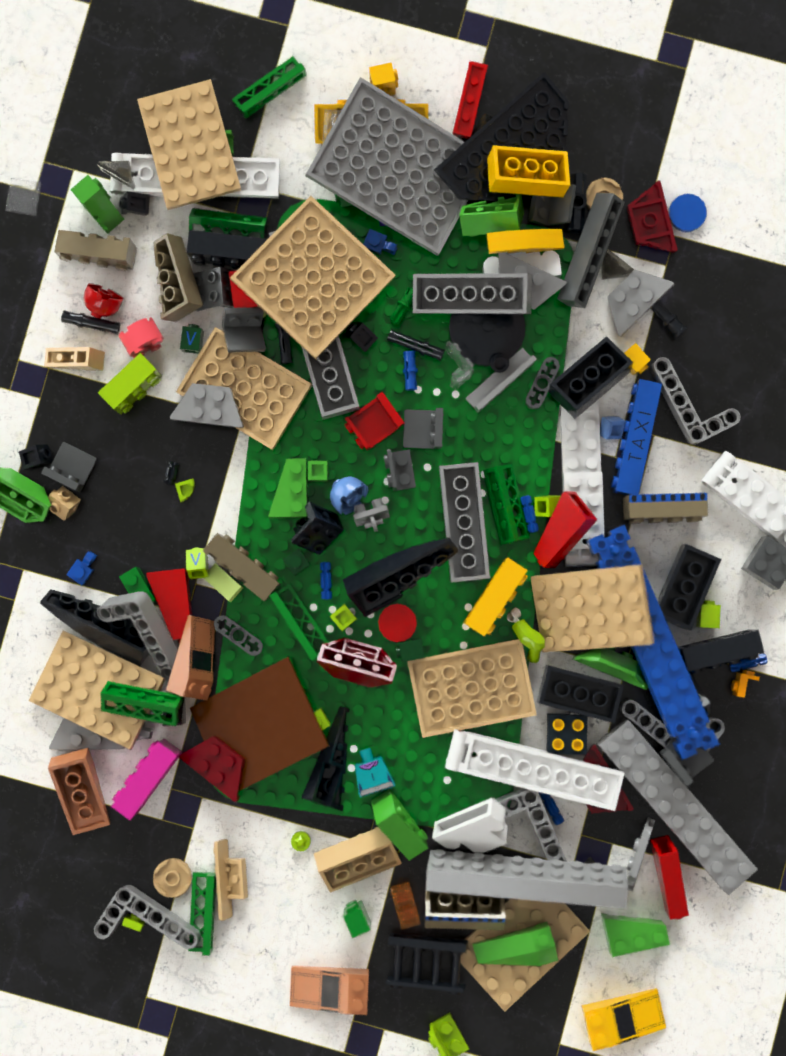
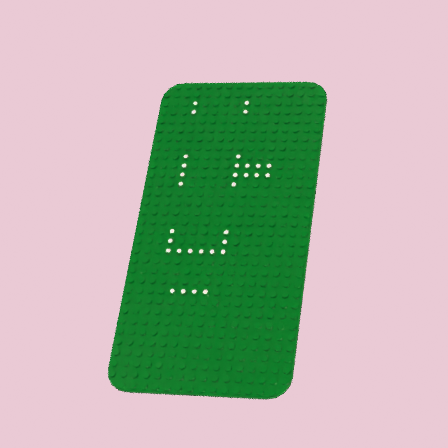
M315 199L362 244L366 239L369 229L386 235V242H392L397 245L395 255L382 250L380 255L372 252L396 276L352 321L363 322L378 339L366 352H363L350 338L344 335L347 332L346 329L339 335L359 408L361 409L371 402L381 392L385 394L403 421L406 409L435 410L436 408H443L442 449L404 448L403 426L369 451H366L365 448L361 450L355 441L357 437L354 432L350 434L344 426L347 423L345 418L351 416L356 411L325 420L322 419L302 346L290 336L293 363L281 364L278 329L275 327V321L268 314L265 316L263 337L266 350L260 353L310 382L312 387L274 450L249 436L235 546L238 549L242 546L250 553L248 555L253 561L255 559L259 560L264 565L262 569L267 573L272 571L279 577L277 581L280 585L275 591L280 590L289 583L292 585L328 642L345 637L380 647L395 662L397 668L392 684L372 688L331 676L317 663V658L314 660L310 659L272 599L269 597L267 601H263L249 590L242 581L237 580L231 575L243 589L232 602H227L226 616L260 639L263 643V651L256 656L249 655L223 636L216 694L289 657L313 711L322 708L331 723L329 727L322 730L326 738L339 707L349 709V712L346 713L348 731L345 732V743H347L346 773L342 777V787H345L344 793L341 794L343 811L318 805L301 798L321 751L239 791L238 795L240 798L238 802L375 820L371 800L386 790L391 789L417 825L434 827V823L440 819L488 799H496L513 792L514 786L445 768L454 732L422 738L408 662H402L401 658L397 659L395 647L399 646V642L389 641L382 635L379 630V617L382 611L390 605L402 604L409 607L416 616L417 625L413 635L405 641L421 638L425 657L518 639L512 628L515 623L507 620V615L514 608H518L521 611V617L518 619H524L533 629L535 603L530 577L540 575L541 565L533 553L545 530L546 517L536 516L535 522L538 524L539 530L529 533V539L501 545L483 470L512 464L520 498L530 495L534 512V497L549 496L560 404L549 394V391L540 408L536 410L529 409L525 404V399L546 358L554 357L559 361L560 367L554 380L564 372L571 307L557 299L560 292L558 290L536 309H531V314H523L526 331L520 349L523 348L530 356L534 355L537 360L494 400L477 413L465 398L495 371L491 367L477 366L469 363L457 353L449 335V323L452 314L413 313L412 302L410 311L405 313L399 324L393 323L390 317L398 306L397 301L401 300L407 288L413 289V274H483L482 269L485 260L491 256L499 258L498 253L489 254L487 234L475 237L463 236L459 217L440 254L436 256L392 228L379 226L377 219L354 205L341 207L335 201ZM302 200L290 206L289 209L280 218L277 229L306 200ZM521 224L520 230L549 228L543 226ZM563 237L564 249L553 250L560 258L562 273L560 279L562 280L565 279L574 254L569 241L565 237ZM391 329L422 342L428 341L430 345L445 350L441 361L427 355L421 356V353L415 351L416 368H418V373H416L417 390H405V374H403V352L414 350L387 341ZM546 363L548 369L546 373H543L541 371V374L549 376L551 369H555V367L553 366L554 363ZM540 378L537 380V385L539 388L544 389L548 386V382L546 379ZM536 391L535 396L533 398H529L531 400V404H539L537 398L539 394L543 396L544 393ZM391 449V452L410 449L416 488L393 491V487L388 486L387 474H390V469L385 468L384 455H387V450ZM306 458L307 470L308 461H328L329 482L308 481V502L310 501L338 514L344 531L320 555L292 544L291 539L296 535L293 528L296 527L295 524L300 518H268L286 459ZM478 462L490 579L450 583L448 561H446L440 567L436 566L433 568L429 576L426 578L423 576L419 579L414 588H408L404 591L400 599L364 617L347 595L343 579L396 552L446 538L439 466ZM504 469V477L508 479L507 469ZM349 476L355 477L368 487L366 498L362 496L360 499L366 511L373 509L371 502L378 498H381L384 505H387L390 517L383 519L384 524L377 525V532H374L373 527L365 529L364 525L357 527L353 516L355 514L354 511L348 515L344 513L341 515L335 510L330 500L332 484L337 479ZM509 489L508 493L509 496L512 498L513 494L512 491ZM513 507V514L517 516V511ZM518 526L517 531L520 537L522 536L521 528ZM299 548L311 565L294 576L283 559ZM508 557L527 570L525 574L528 577L522 586L518 585L514 590L517 592L516 596L511 602L507 601L504 608H506V611L501 618H496L493 624L496 626L491 634L482 636L463 622L503 560ZM321 562H330L331 564L329 572L331 573L332 588H330V591H332V599L328 600L321 598V592L323 591L321 589L320 573H322V570H320ZM289 589L280 594L284 602L292 603L293 594ZM345 604L357 619L341 631L330 616ZM293 606L292 615L294 618L302 619L304 612L302 608ZM305 614V619H304V620L310 621V620L308 619V617L306 616V614ZM225 619L224 628L229 630L226 634L230 635L231 630L236 626L232 625L230 628L226 625L227 620ZM304 622L302 630L305 634L313 635L314 626L312 623ZM236 630L233 637L236 641H241L244 638V633L241 630ZM248 635L247 640L242 645L245 647V645L248 644L251 646L250 650L252 652L254 650L258 651V642H255L253 644L250 641H248L249 639H251V637ZM314 638L313 647L316 652H319L324 642L322 639ZM523 645L524 654H525V659H526V664H527V669H528V667H529V660L527 659V656H528L529 648L526 647L525 645ZM522 718L465 729L463 731L519 744ZM371 748L373 758L382 756L395 781V786L359 797L355 764L362 762L359 751ZM214 786V788H215L217 791H219L225 798L230 799L229 797H227L224 793H222L219 789H217V788ZM512 800L508 801V807H510Z

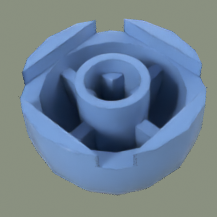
M349 476L337 479L332 484L330 492L332 506L341 515L342 513L345 515L350 514L354 511L355 505L362 504L360 499L362 496L366 498L368 487L355 477Z

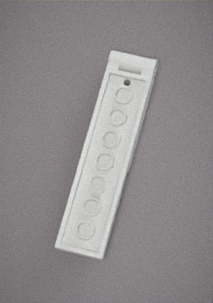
M112 153L110 193L122 195L126 192L164 197L152 154ZM233 157L241 191L222 196L279 198L280 159Z
M599 399L576 419L560 405L563 492H576L598 519L565 556V567H597L595 562L599 561L597 554L591 555L587 543L583 544L582 542L583 539L587 541L601 534L604 535Z
M724 451L701 482L770 538L786 547V497L743 462L736 459L731 453Z
M454 729L445 768L452 771L613 811L616 809L624 777L623 771L547 753L544 750L472 732L458 731L457 729Z

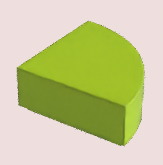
M193 478L175 484L180 502L186 501L192 495L195 488Z

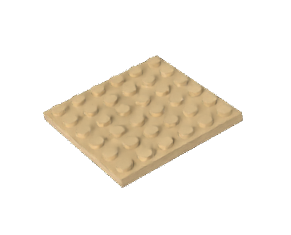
M310 196L230 277V280L312 357L317 359L396 275L321 204Z

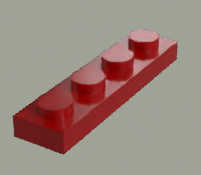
M469 61L452 133L454 136L469 139L472 135L488 68L486 64Z

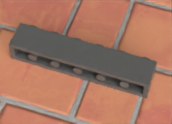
M596 193L564 279L567 283L560 289L557 297L558 300L569 307L586 308L625 203L614 193Z

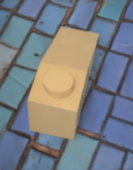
M91 347L46 348L44 367L103 371L105 352Z

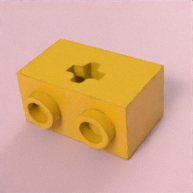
M392 63L369 67L370 83L390 96L396 95L399 79L397 69H393Z

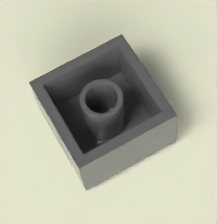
M763 536L741 569L771 589H780L786 580V547L769 536Z

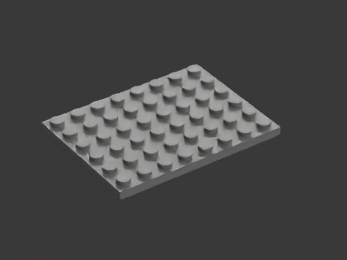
M361 77L305 175L436 256L440 254L454 228L462 206L466 205L468 201L459 200L434 171L436 167L465 142Z

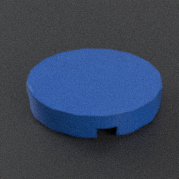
M683 194L672 201L668 213L675 229L682 232H692L704 223L707 217V208L700 197L694 194Z

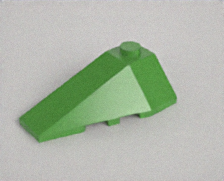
M547 922L472 944L478 964L542 966L559 961L552 933Z

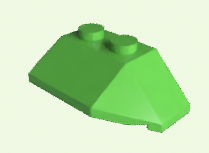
M0 467V508L25 523L45 521L51 504L44 487L12 468Z
M611 647L589 649L573 656V660L644 690L648 688L638 662L632 659L633 655L623 651L622 654L614 652L616 648Z

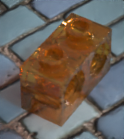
M410 882L391 886V894L401 929L421 924Z

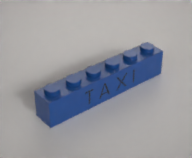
M643 379L633 383L631 394L634 396L627 408V413H630L629 419L625 420L623 430L626 432L625 438L621 439L619 450H622L621 457L617 458L615 469H618L617 476H613L611 487L614 488L613 493L627 496L639 495L662 383Z

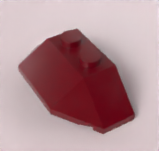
M345 637L322 644L317 658V663L331 676L370 688L392 684L397 668L395 662L391 660L382 648Z

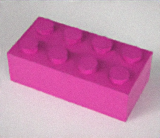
M165 738L152 743L147 750L149 755L138 762L135 767L138 770L128 776L124 782L125 788L118 790L112 798L115 802L111 807L129 820L139 813L177 761L179 755L182 754L180 749Z

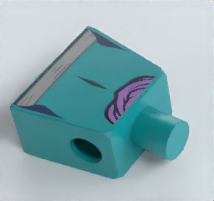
M371 748L360 750L362 762L355 764L359 797L394 787L395 781L382 756L373 758Z

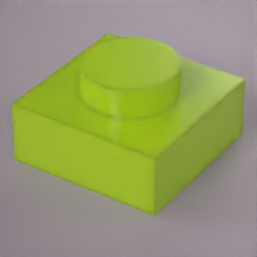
M345 604L330 616L341 631L357 619Z
M133 913L127 914L122 923V926L139 932L145 925V921Z

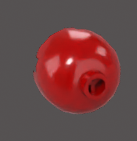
M89 283L85 289L83 299L85 306L91 311V315L99 319L102 316H113L121 307L123 297L109 288L104 290L101 289V285Z

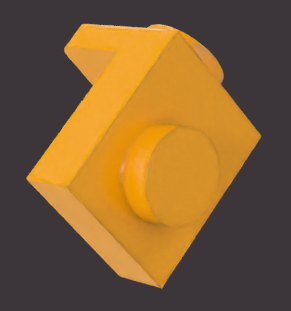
M743 670V673L736 672V678L731 684L733 695L745 698L748 679L759 681L760 677L754 676L755 672Z

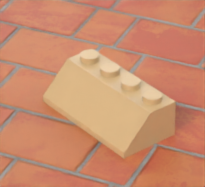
M379 827L313 853L318 872L330 893L402 864L395 845Z

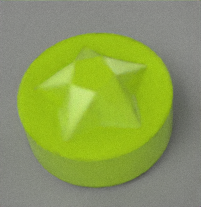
M305 831L296 832L291 839V845L296 851L307 850L311 843V838Z

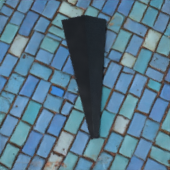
M341 706L326 738L329 746L321 750L301 797L312 803L343 811L341 794L344 793L345 787H342V777L346 773L347 743H345V732L348 731L346 713L349 712L348 708Z

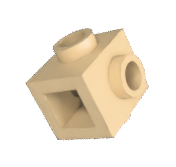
M62 486L57 491L53 490L49 494L48 499L51 504L49 510L65 521L76 511L81 499Z

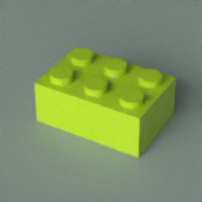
M139 353L98 394L119 414L127 413L132 409V404L137 399L141 400L147 394L146 391L151 386L155 387L161 381L162 375Z

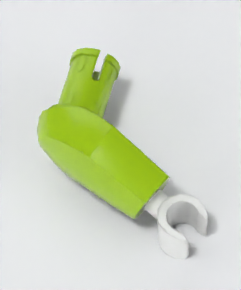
M514 608L507 615V620L515 623L512 626L519 641L529 648L527 656L529 662L537 663L540 660V652L545 647L544 637L532 629L524 619L519 620L521 611L518 608Z

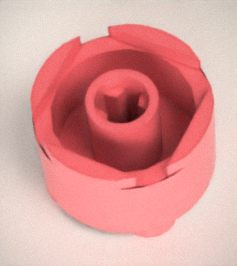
M150 317L149 321L147 318L134 322L127 327L128 331L125 334L121 331L118 335L128 354L133 358L139 353L144 356V353L149 350L151 352L161 348L160 343L164 339L152 317Z

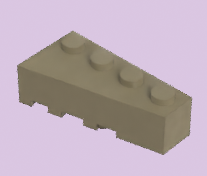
M58 230L54 252L60 257L59 259L64 261L75 259L79 263L86 265L92 262L97 263L99 267L108 268L109 265L115 266L117 270L127 271V269L133 270L137 247L127 237H123L122 241L115 236L108 235L107 239H104L98 234L90 233L88 237H85V234L81 232Z
M166 233L153 242L155 265L159 270L157 284L160 285L161 291L159 303L162 304L163 311L160 313L161 320L177 322L202 307L203 303L182 237Z
M217 533L202 551L206 555H211L216 563L227 569L237 580L242 581L259 598L267 601L270 597L269 595L280 585L277 581L279 577L272 571L267 573L262 569L264 565L259 560L255 559L253 561L248 557L250 553L242 546L238 549L233 544L235 540L229 535L223 536Z

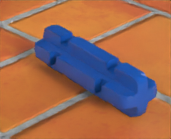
M531 496L521 497V503L524 505L523 511L526 523H528V532H537L539 528L535 522L536 516L534 507L531 505Z
M321 562L320 570H322V573H320L321 589H323L321 598L328 600L332 599V591H330V588H332L331 573L329 572L331 564L330 562Z
M762 653L759 654L757 659L748 660L742 658L740 663L729 665L732 672H737L740 669L745 670L757 667L758 664H767L768 659L766 654Z
M538 792L540 798L544 800L543 803L550 816H552L554 824L559 825L563 823L564 818L561 813L559 814L560 811L553 798L550 797L551 795Z

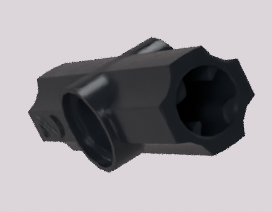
M583 173L570 175V185H576L574 200H579L582 204L580 207L573 204L571 221L567 226V232L576 234L582 233L585 224L587 175Z

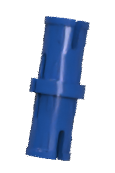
M404 351L403 374H405V390H417L416 373H418V368H416L415 351Z

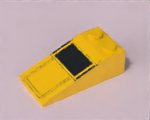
M657 988L581 1005L589 1042L593 1051L613 1047L666 1028Z

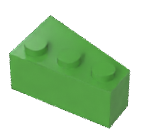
M87 175L70 189L82 206L107 234L125 220L109 200L111 197L96 177L92 179Z
M515 194L516 197L504 200V196L499 197L498 201L487 204L486 201L462 206L459 217L463 236L475 237L491 232L520 230L524 215L522 194Z
M306 458L286 459L268 515L270 519L307 517L308 514L305 506L308 504Z
M391 789L386 790L371 800L376 825L408 860L428 849L426 833L423 829L420 830Z
M601 913L608 950L612 957L670 945L667 928L662 920L631 918Z

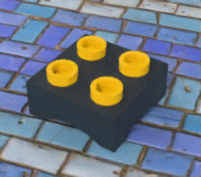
M547 713V753L587 755L588 716Z

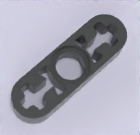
M548 357L543 361L525 399V404L529 409L536 410L542 405L549 391L550 383L553 382L560 367L559 361L556 358ZM546 363H554L553 366L555 367V369H551L549 376L541 374V371L543 373H546L548 369ZM540 378H544L548 382V386L544 389L539 388L537 385V380ZM536 391L544 393L543 396L539 394L537 398L539 404H531V400L529 398H533L536 394Z
M219 616L215 619L214 628L216 631L249 655L256 656L263 651L262 641L231 618ZM226 619V625L230 628L232 625L236 626L231 630L230 635L226 634L229 631L228 629L219 628V620L224 621ZM236 630L243 631V640L236 641L233 634ZM248 635L251 637L248 641L253 644L258 642V651L254 650L252 652L250 645L246 644L245 647L242 645L247 640Z

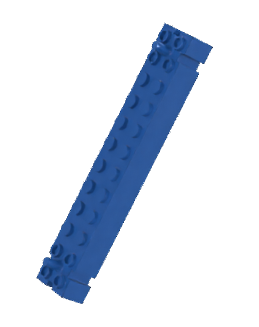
M625 525L607 532L609 536L607 538L601 534L586 541L591 555L597 554L599 561L595 562L597 569L641 565L635 547L629 548L627 541L631 538ZM643 568L654 643L652 645L631 646L666 730L669 736L675 737L677 740L673 743L676 753L683 760L697 754V748L700 747L702 750H707L719 745L714 730L706 727V724L710 721Z

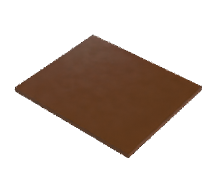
M289 657L208 698V700L190 707L204 741L212 736H217L245 758L244 769L242 770V784L239 786V791L329 746Z

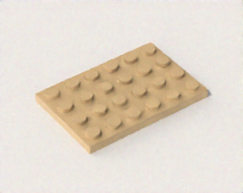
M211 79L137 99L168 210L241 191Z
M215 327L176 393L184 396L192 383L230 387L241 421L244 424V429H236L274 450L311 389L312 384L259 352L229 353L224 332Z
M642 564L530 577L539 633L545 640V647L542 649V652L652 645L654 643Z
M62 631L28 701L132 750L146 720L101 711V691L108 681L160 691L166 678L66 631ZM107 700L108 706H117L113 701ZM125 705L129 710H135L131 705ZM148 708L143 709L147 714L151 711Z
M519 639L407 661L422 738L454 732V729L460 731L537 715L523 644Z
M508 898L505 901L504 930L475 929L465 939L469 940L466 953L463 952L461 955L460 963L504 1011L511 1007L559 961L542 966L478 964L472 944L547 922L552 933L558 960L560 961L590 932L565 903Z

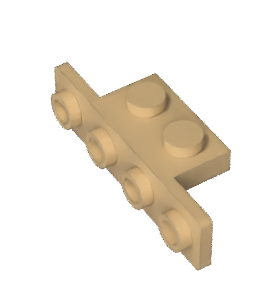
M227 839L214 842L213 848L217 882L216 893L218 897L217 912L220 921L233 916L232 899L248 898L246 859L229 858Z

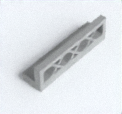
M523 348L520 349L509 359L507 370L501 373L494 372L465 398L466 401L479 413L529 369L537 359L534 355L530 356Z

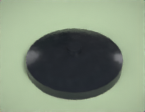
M452 314L449 323L450 339L457 353L469 363L483 367H491L490 360L495 354H505L508 359L513 357L520 349L526 331L523 314Z

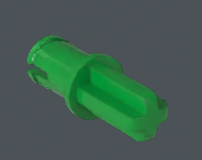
M408 287L401 300L397 301L398 306L390 317L393 323L399 324L405 313L410 311V306L413 302L412 288Z

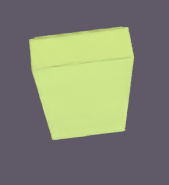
M216 563L209 570V577L204 578L229 602H232L243 589L238 582Z

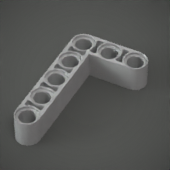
M661 357L651 365V372L656 382L662 383L661 392L688 443L692 445L698 444L739 423L740 413L733 408L701 422L669 359ZM657 363H662L665 366L664 372L657 369ZM666 380L673 382L674 387L672 389L666 386ZM675 397H680L682 399L681 406L675 404ZM684 414L690 415V423H687L683 420ZM727 414H731L733 416V423H730L726 420ZM710 422H713V423L716 424V426H717L716 431L710 430V428H709V423H710ZM693 430L700 434L699 440H695L692 437Z
M139 591L111 597L97 609L98 617L104 622L131 618L162 677L166 678V681H169L178 650L149 595Z
M631 699L621 701L619 705L620 712L662 747L665 748L673 740H676L675 737L669 736L665 725L637 702ZM628 703H632L634 706L631 713L625 712V706ZM647 715L649 722L646 725H641V717ZM710 717L708 718L710 722L706 724V727L710 728L712 722H717L718 728L714 733L718 740L725 730L724 723L717 718ZM662 727L664 734L658 738L655 735V731Z
M520 788L494 799L505 807V818L526 810L548 861L558 859L567 862L537 791ZM528 792L535 793L532 800L525 799V795ZM516 800L517 804L515 807L510 808L507 806L508 801ZM541 810L542 815L539 818H534L532 816L534 811ZM543 828L550 829L547 835H540V831ZM556 846L557 850L554 853H548V848Z
M125 885L115 893L94 927L95 936L99 939H106L116 931L126 913L130 911L183 948L192 949L201 940V933L197 928L132 885ZM123 890L129 892V900L123 897ZM139 901L146 904V910L139 908ZM113 907L119 910V916H115L112 913ZM155 912H159L162 915V921L155 919ZM171 923L178 925V932H174L171 929ZM102 924L108 926V933H105L102 930ZM187 934L194 936V943L187 940Z

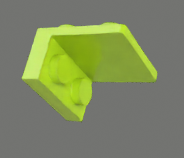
M451 1013L430 1023L429 1040L434 1049L438 1048L440 1054L438 1056H458L469 1050Z

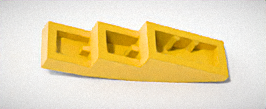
M529 229L487 233L489 254L507 252V254L518 252L533 253L564 249L562 229Z

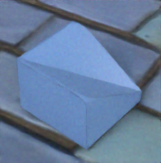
M618 416L602 417L600 436L606 440L622 439L626 421Z

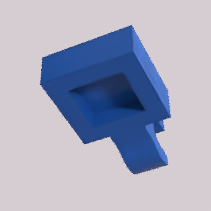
M369 229L363 243L369 251L378 255L381 254L382 250L393 255L397 251L396 244L386 242V235Z
M88 551L83 561L77 559L66 575L81 586H84L94 571L90 565L97 555Z

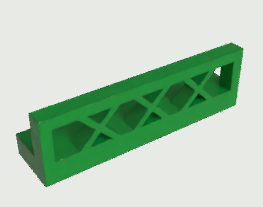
M292 56L232 100L246 119L306 77V69L302 63L299 64L294 56ZM293 63L295 67L285 73L286 67ZM280 76L279 79L270 84L272 77ZM258 87H266L265 89H263L255 95V91ZM244 97L250 98L242 105L239 103Z
M192 208L189 215V230H194V224H200L205 229L204 232H213L211 230L213 227H220L223 230L222 234L232 235L230 231L238 229L242 233L241 236L250 237L249 233L253 231L260 232V238L265 239L267 218Z
M507 464L483 470L501 545L529 539L530 536L513 465ZM504 469H507L508 479L504 477ZM509 489L512 491V498L509 496ZM513 507L517 511V516L513 514ZM518 526L521 528L522 536L520 537L517 531Z
M289 583L269 596L310 659L314 660L319 655V652H316L313 647L314 638L322 639L324 643L329 642ZM289 589L293 594L292 603L284 602L280 594ZM293 606L302 608L304 611L302 619L294 618L292 615ZM305 614H306V616L308 617V619H309L310 621L304 620V619H305ZM304 622L312 623L314 626L313 635L303 632Z
M110 681L106 683L101 691V711L171 726H177L178 710L183 702V696ZM107 700L113 701L117 706H108ZM125 705H131L135 710H129ZM148 708L154 714H147L143 709ZM162 713H172V718H167Z
M193 872L190 924L200 931L203 937V947L195 946L189 949V951L202 952L203 956H210L213 951L216 874ZM197 877H206V887L203 890L197 885ZM200 895L205 898V907L203 909L196 905V899ZM200 914L204 918V926L201 929L195 924V918ZM189 934V942L194 943V936Z

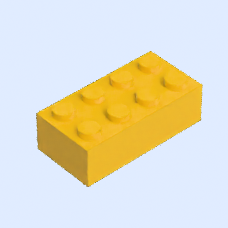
M493 145L488 155L489 192L564 197L570 187L568 152Z
M508 557L505 558L463 623L482 636L490 635L496 626L493 624L496 618H501L506 611V608H504L507 601L511 602L516 596L517 592L514 590L518 585L522 586L528 576L525 574L527 570Z

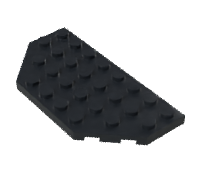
M543 72L436 167L434 171L459 200L493 203L497 202L499 197L504 196V200L516 197L515 194L489 192L487 158L493 145L567 152V110L569 108V101L547 74Z

